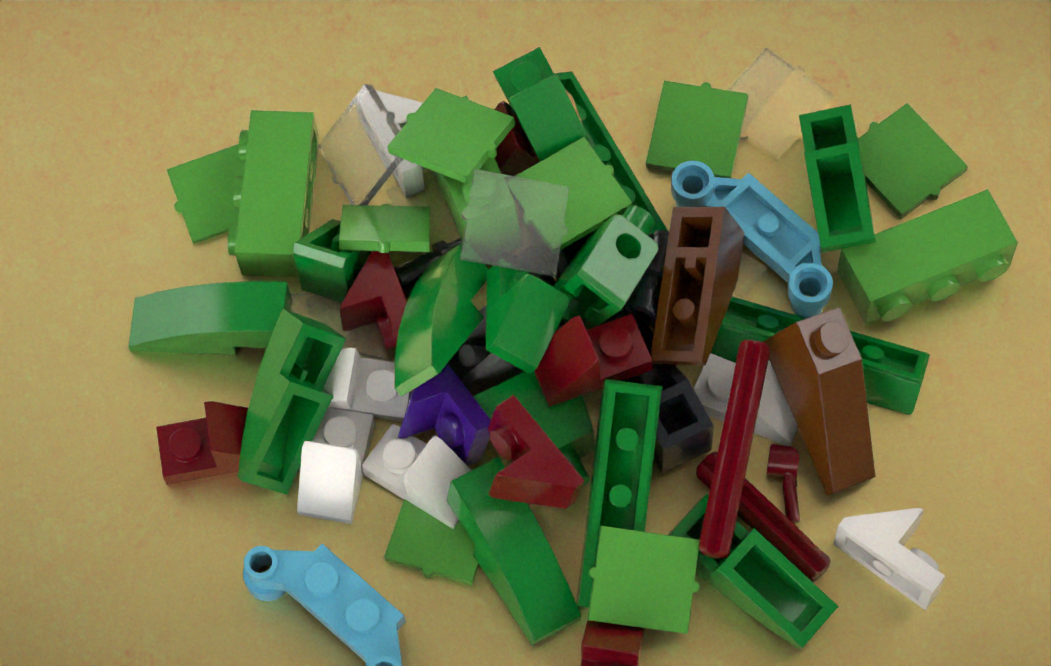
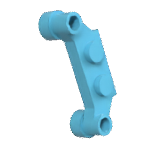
M686 161L678 165L673 171L671 178V193L676 201V207H725L744 231L743 244L788 283V297L791 301L793 313L805 318L821 314L823 307L830 300L833 280L830 272L821 263L820 253L822 251L818 232L749 172L742 179L714 177L712 170L706 164L699 161Z
M321 544L315 551L272 550L267 546H257L248 551L244 558L243 579L253 597L261 601H273L287 592L365 661L366 666H403L398 630L406 623L404 615L324 544ZM271 566L266 572L257 573L261 567Z

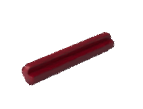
M715 451L707 455L696 468L697 477L709 489L718 453ZM745 478L737 515L751 529L757 530L812 582L819 579L830 566L829 556Z

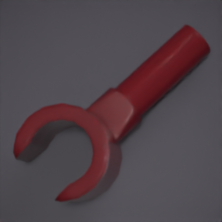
M771 444L766 474L784 477L782 489L785 514L793 523H799L801 521L796 489L798 486L799 452L792 446Z

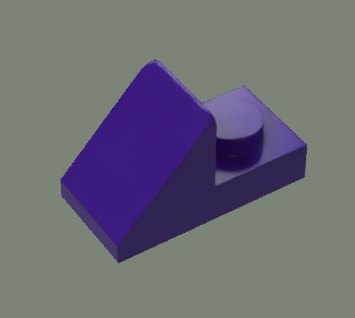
M446 364L438 375L412 390L398 438L404 439L434 428L438 437L469 466L482 460L490 439V432L487 429L491 419L450 366Z

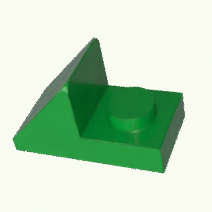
M540 47L493 71L502 92L540 162L582 137L589 141L557 74H554Z
M500 259L487 271L486 350L531 374L537 369L568 307L569 296L530 273L520 271Z

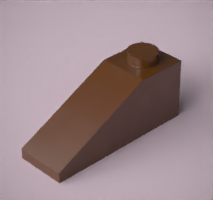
M673 207L650 355L653 364L706 365L738 281L744 231L725 207Z
M840 307L798 321L763 341V343L769 345V360L827 496L876 477L862 358Z

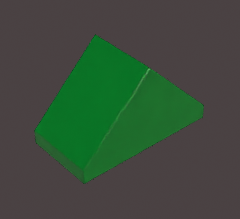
M331 219L296 241L293 256L303 291L342 303L372 251L339 250L341 221Z

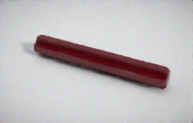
M743 340L738 350L698 545L700 553L708 557L727 558L730 554L770 355L769 345L760 341Z

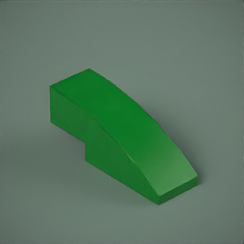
M851 104L799 115L805 149L804 155L822 253L876 242L866 178Z
M466 241L428 265L416 282L406 303L398 331L395 353L394 388L401 397L438 375L484 318L471 302V299L487 281V271L489 269Z
M283 281L211 283L158 291L136 297L128 347L130 351L236 355L237 347L267 348L282 309L291 311L292 297L288 284Z
M284 308L282 309L265 350L247 411L238 469V478L241 481L287 495L301 466L303 442H312L333 398V395L323 387L346 338L327 324Z
M497 457L452 480L446 501L475 544L473 556L533 646L578 622L581 614L555 554L529 505L523 502L497 499L488 495L494 477L505 468L501 459Z
M709 495L703 496L668 535L700 540ZM737 521L730 554L727 558L708 557L701 554L700 550L698 552L697 574L747 614L799 650L807 644L839 607L757 530L752 529L748 532Z

